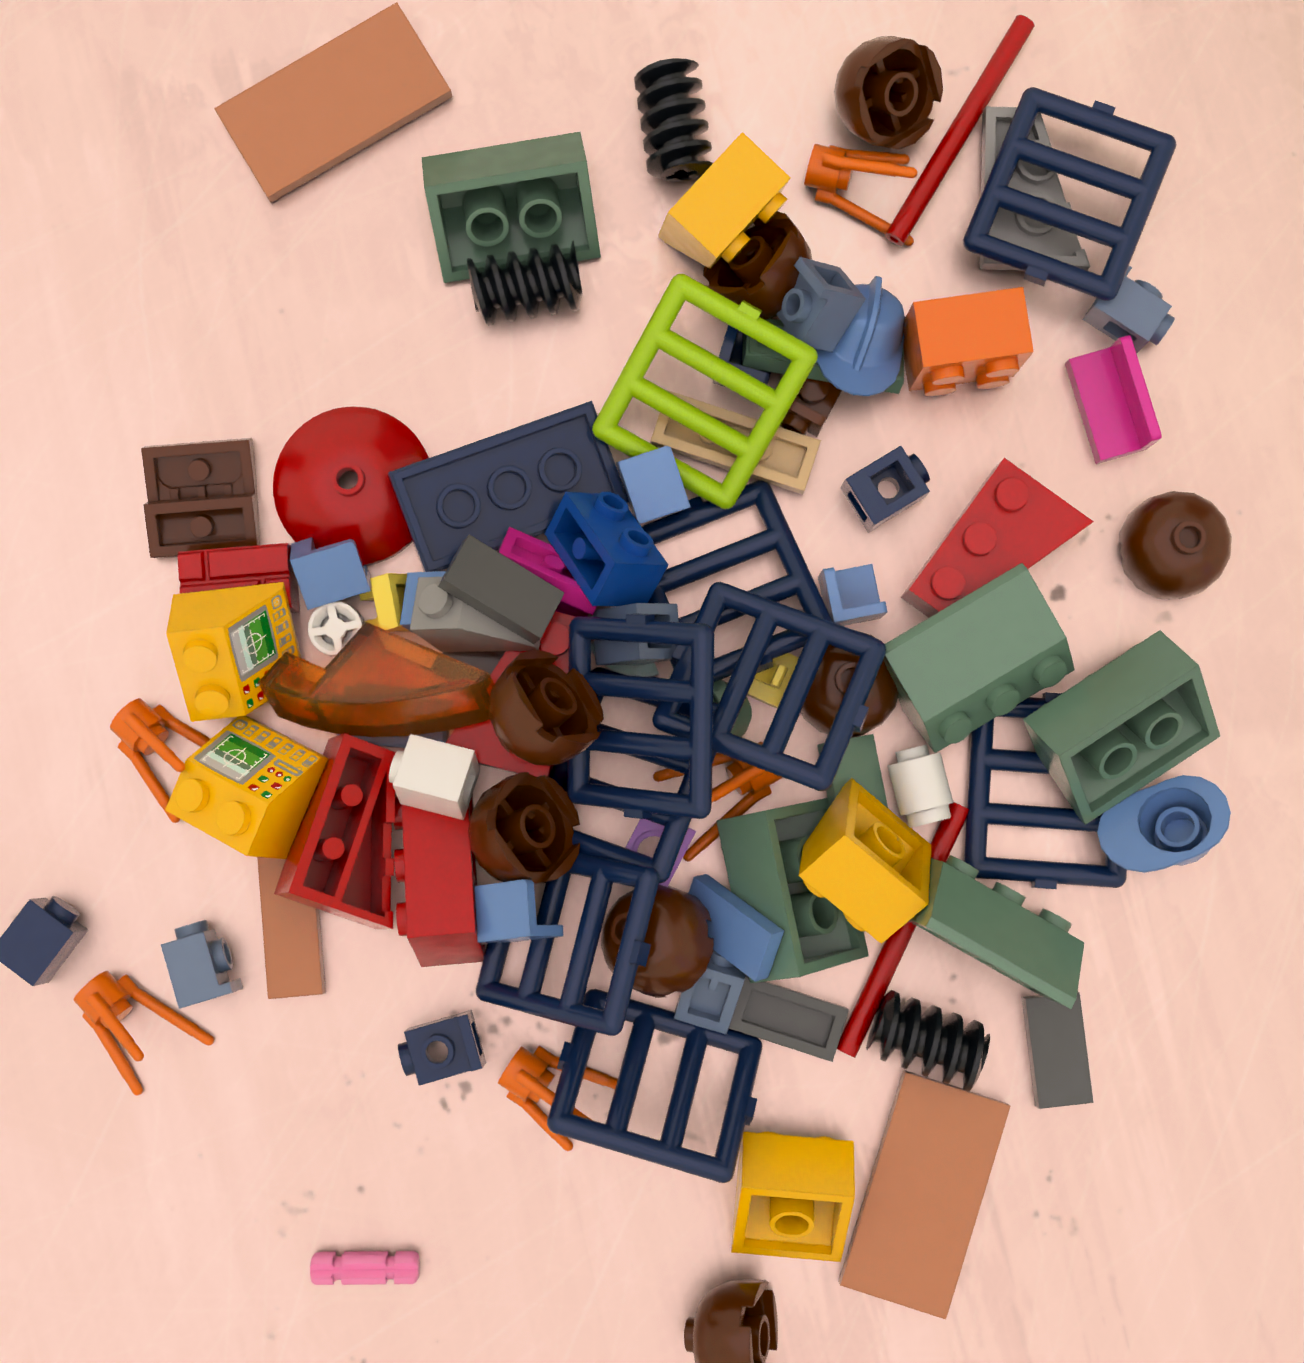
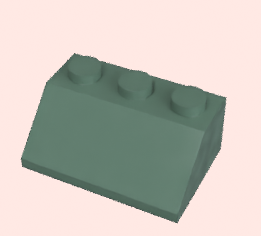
M581 132L422 157L424 189L444 283L470 279L467 265L468 258L473 260L479 272H484L487 255H493L500 268L504 269L508 252L511 251L516 253L522 265L527 264L530 248H536L544 262L548 261L550 247L553 244H557L564 257L569 258L572 241H574L577 261L601 257L588 166Z
M1020 563L885 644L886 654L884 662L898 690V699L902 710L934 753L950 744L964 740L975 729L997 716L1009 713L1020 702L1044 688L1056 685L1067 674L1075 670L1067 637L1023 563Z
M1161 630L1133 646L1098 671L1088 675L1084 680L1050 702L1042 705L1038 710L1023 719L1036 754L1079 819L1085 825L1220 737L1199 664Z
M828 798L717 820L731 892L784 930L768 978L755 982L749 977L750 983L801 977L869 956L864 932L855 929L847 921L843 912L825 897L820 898L811 893L805 886L802 878L798 876L803 845L828 810Z
M952 855L949 856L946 863L931 858L929 903L909 922L1034 993L1072 1009L1077 999L1084 942L1068 933L1072 924L1044 908L1039 916L1023 908L1022 904L1026 897L999 882L995 883L993 889L975 880L979 870Z

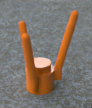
M814 144L804 185L817 189L815 201L831 204L885 234L891 225L890 223L836 194L837 188L848 190L853 171L915 178L917 170L913 167L901 166L908 164L910 161L909 156L906 154L852 150L833 145L827 147ZM909 235L904 245L911 246L914 243L913 237Z
M138 698L129 702L116 714L110 724V730L121 739L117 748L131 760L151 793L165 811L170 798L140 752L144 755L156 752L175 771L183 772L185 764L164 743L169 735L165 727L170 728L200 747L208 742L210 738L173 717L162 705L152 709L143 699ZM165 811L173 823L180 821V818Z
M716 753L712 767L730 761L733 763L725 767L729 779L712 789V802L721 799L734 790H737L741 796L749 792L720 820L743 815L756 802L770 795L772 791L769 786L782 779V777L721 753ZM666 768L655 772L653 779L660 782L680 777L684 774ZM717 822L685 852L683 856L685 861L693 860L702 850H705L719 837Z
M104 971L89 981L76 994L73 1000L84 1012L82 1017L94 1029L134 1095H141L143 1087L111 1034L112 1032L135 1061L143 1060L144 1053L120 1022L133 1008L127 1001L130 997L203 1044L209 1046L214 1043L212 1035L140 989L127 974L116 980L109 971Z
M540 1045L534 1053L521 1046L504 1070L498 1084L509 1091L506 1096L508 1099L522 1107L565 1151H571L573 1143L567 1137L555 1134L549 1130L547 1126L548 1116L534 1103H538L542 1099L550 1106L552 1105L555 1093L548 1087L555 1074L547 1070V1068L557 1069L560 1057L553 1055ZM586 1067L583 1076L585 1080L615 1089L618 1080L615 1077ZM574 1107L573 1115L590 1119Z

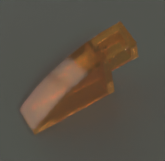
M367 622L363 624L325 668L285 652L258 681L260 688L278 717L312 729L335 734L346 733L365 737L427 734L490 720L489 698L491 689L495 685L490 673Z

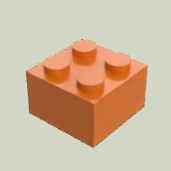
M1024 287L913 302L905 317L903 347L909 391L924 389L925 396L949 394L957 390L956 385L977 382L978 389H991L1010 383L1009 377H1014L1034 352Z

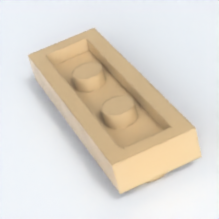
M668 391L747 437L758 421L757 419ZM661 412L659 413L650 440L652 445L659 448L669 446L674 453L730 470L737 458L735 454ZM779 427L750 478L762 480L803 495L821 440Z

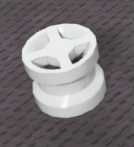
M333 602L319 606L312 613L308 622V635L312 644L320 652L335 659H347L356 655L364 647L367 640L368 629L365 627L364 618L357 610L343 602ZM351 631L347 633L346 637L342 641V638L345 636L346 632Z

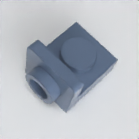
M713 950L704 974L692 988L680 993L674 1019L727 1034L745 980V974Z

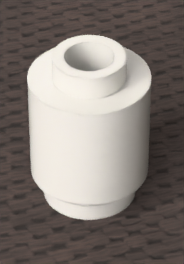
M927 744L895 752L898 763L888 765L887 767L900 816L906 815L909 828L951 818L948 804L953 803L941 753L930 755Z

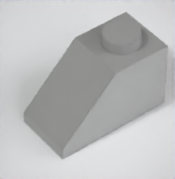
M418 577L410 630L441 652L539 650L540 640L532 644L439 588L438 585L442 577Z

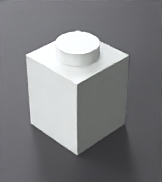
M410 734L405 750H398L393 757L389 771V782L393 783V788L400 804L464 820L480 767L475 750Z

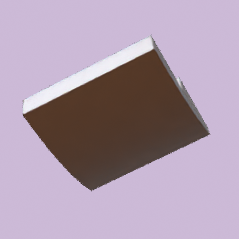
M252 438L151 445L141 448L148 502L143 504L150 558L177 556L180 551L260 545L257 480Z

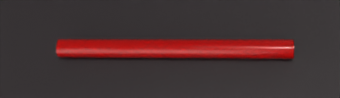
M1017 15L885 233V237L890 242L898 246L904 245L981 117L985 107L990 102L1035 27L1033 21L1028 17Z
M955 802L949 804L951 818L941 820L930 843L931 858L945 863L969 811L966 807ZM908 921L885 940L840 1037L837 1049L856 1058L916 928V925Z

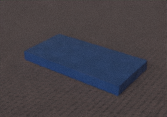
M589 401L388 472L390 483L423 571L435 572L447 569L462 541L469 534L496 551L499 550L509 526L532 537L544 534L565 492H611L619 494L628 503V497L608 444L596 438L592 432V426L597 418L593 402Z

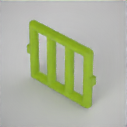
M677 274L671 279L592 426V432L596 438L629 457L658 449V447L618 425L633 397L737 456L722 484L675 458L684 488L722 509H730L737 502L818 359L817 351L807 343L759 317L762 310L743 300L738 305L685 274ZM685 300L791 360L776 389L671 331L670 328ZM658 350H662L764 408L750 435L747 437L643 378Z

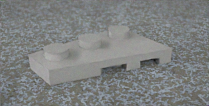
M986 106L983 111L981 194L1017 107ZM1038 112L1028 139L1052 147L1042 115ZM1021 160L1018 161L1008 187L1072 209L1070 202L1066 203L1057 173ZM999 207L988 235L1084 270L1090 268L1085 249H1081L1077 235ZM980 256V269L1019 270Z

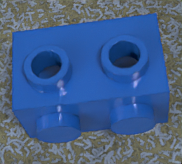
M565 492L545 532V536L592 606H622L634 603H648L668 567V563L654 545L651 536L643 530L629 510L628 504L619 494L611 492Z

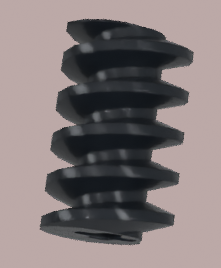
M681 58L659 60L641 69L634 77L635 89L640 93L637 98L638 110L644 114L640 119L641 131L647 135L643 139L644 151L650 155L646 160L647 172L654 177L666 181H685L700 178L713 164L710 161H698V157L710 152L712 146L711 142L707 140H695V136L706 132L709 126L708 121L704 119H692L693 115L701 113L706 107L704 100L689 98V95L697 93L703 86L701 79L686 77L687 74L693 72L699 66L694 60Z
M574 241L571 244L569 258H565L558 245L553 244L550 247L548 261L546 262L542 260L536 248L529 249L526 265L521 264L514 251L508 252L504 269L500 268L493 255H487L484 272H479L471 258L467 259L476 312L481 313L488 326L494 325L497 308L502 309L509 322L516 320L518 305L521 304L531 319L537 317L540 301H544L551 315L558 313L560 299L564 297L573 312L579 310L582 288Z
M890 990L883 997L875 1014L866 1049L868 1050L875 1041L880 1043V1060L885 1062L895 1049L900 1050L901 1068L904 1069L909 1067L916 1056L922 1058V1075L928 1077L937 1064L942 1065V1082L945 1084H949L957 1072L963 1073V1090L970 1092L985 1064L990 1034L984 1037L983 1023L976 1020L971 1021L963 1030L962 1016L954 1012L942 1023L941 1008L935 1005L927 1008L921 1016L920 1000L913 997L907 1000L900 1009L899 993Z

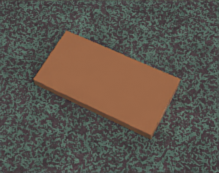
M396 2L214 109L270 203L453 96L448 84Z
M903 1070L838 1281L840 1286L946 1320L1011 1106L1008 1103L974 1092H967L961 1088Z

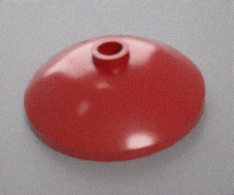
M356 406L341 407L323 412L305 422L293 433L284 445L277 460L273 477V497L281 523L295 542L312 537L316 549L348 539L354 540L363 566L374 565L388 560L413 542L390 483L388 472L428 459L427 452L417 436L404 423L385 412ZM349 471L357 473L358 482L353 488L343 489L340 487V477L344 473Z

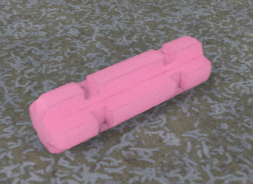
M388 1251L344 1252L342 1256H337L336 1252H317L312 1256L310 1262L311 1282L315 1285H334L336 1280H341L342 1285L386 1284L389 1279H394V1284H414L417 1282L420 1274V1259L415 1251H396L395 1256H389Z

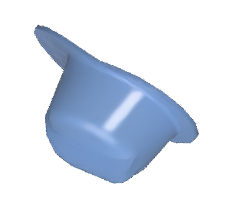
M875 276L869 284L855 285L866 300L833 352L816 349L818 354L817 364L823 376L836 388L851 395L872 396L883 393L894 384L900 370L905 324L903 305L896 296L882 288V277Z
M1182 775L1137 791L1104 812L1100 817L1097 834L1101 849L1112 862L1126 870L1146 873L1162 870L1173 865L1183 866L1191 864L1204 857L1211 848L1221 841L1227 832L1231 811L1226 796L1216 784L1202 777Z

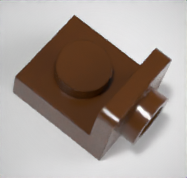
M807 378L780 426L806 435L808 432L817 437L842 390L836 388L830 382Z

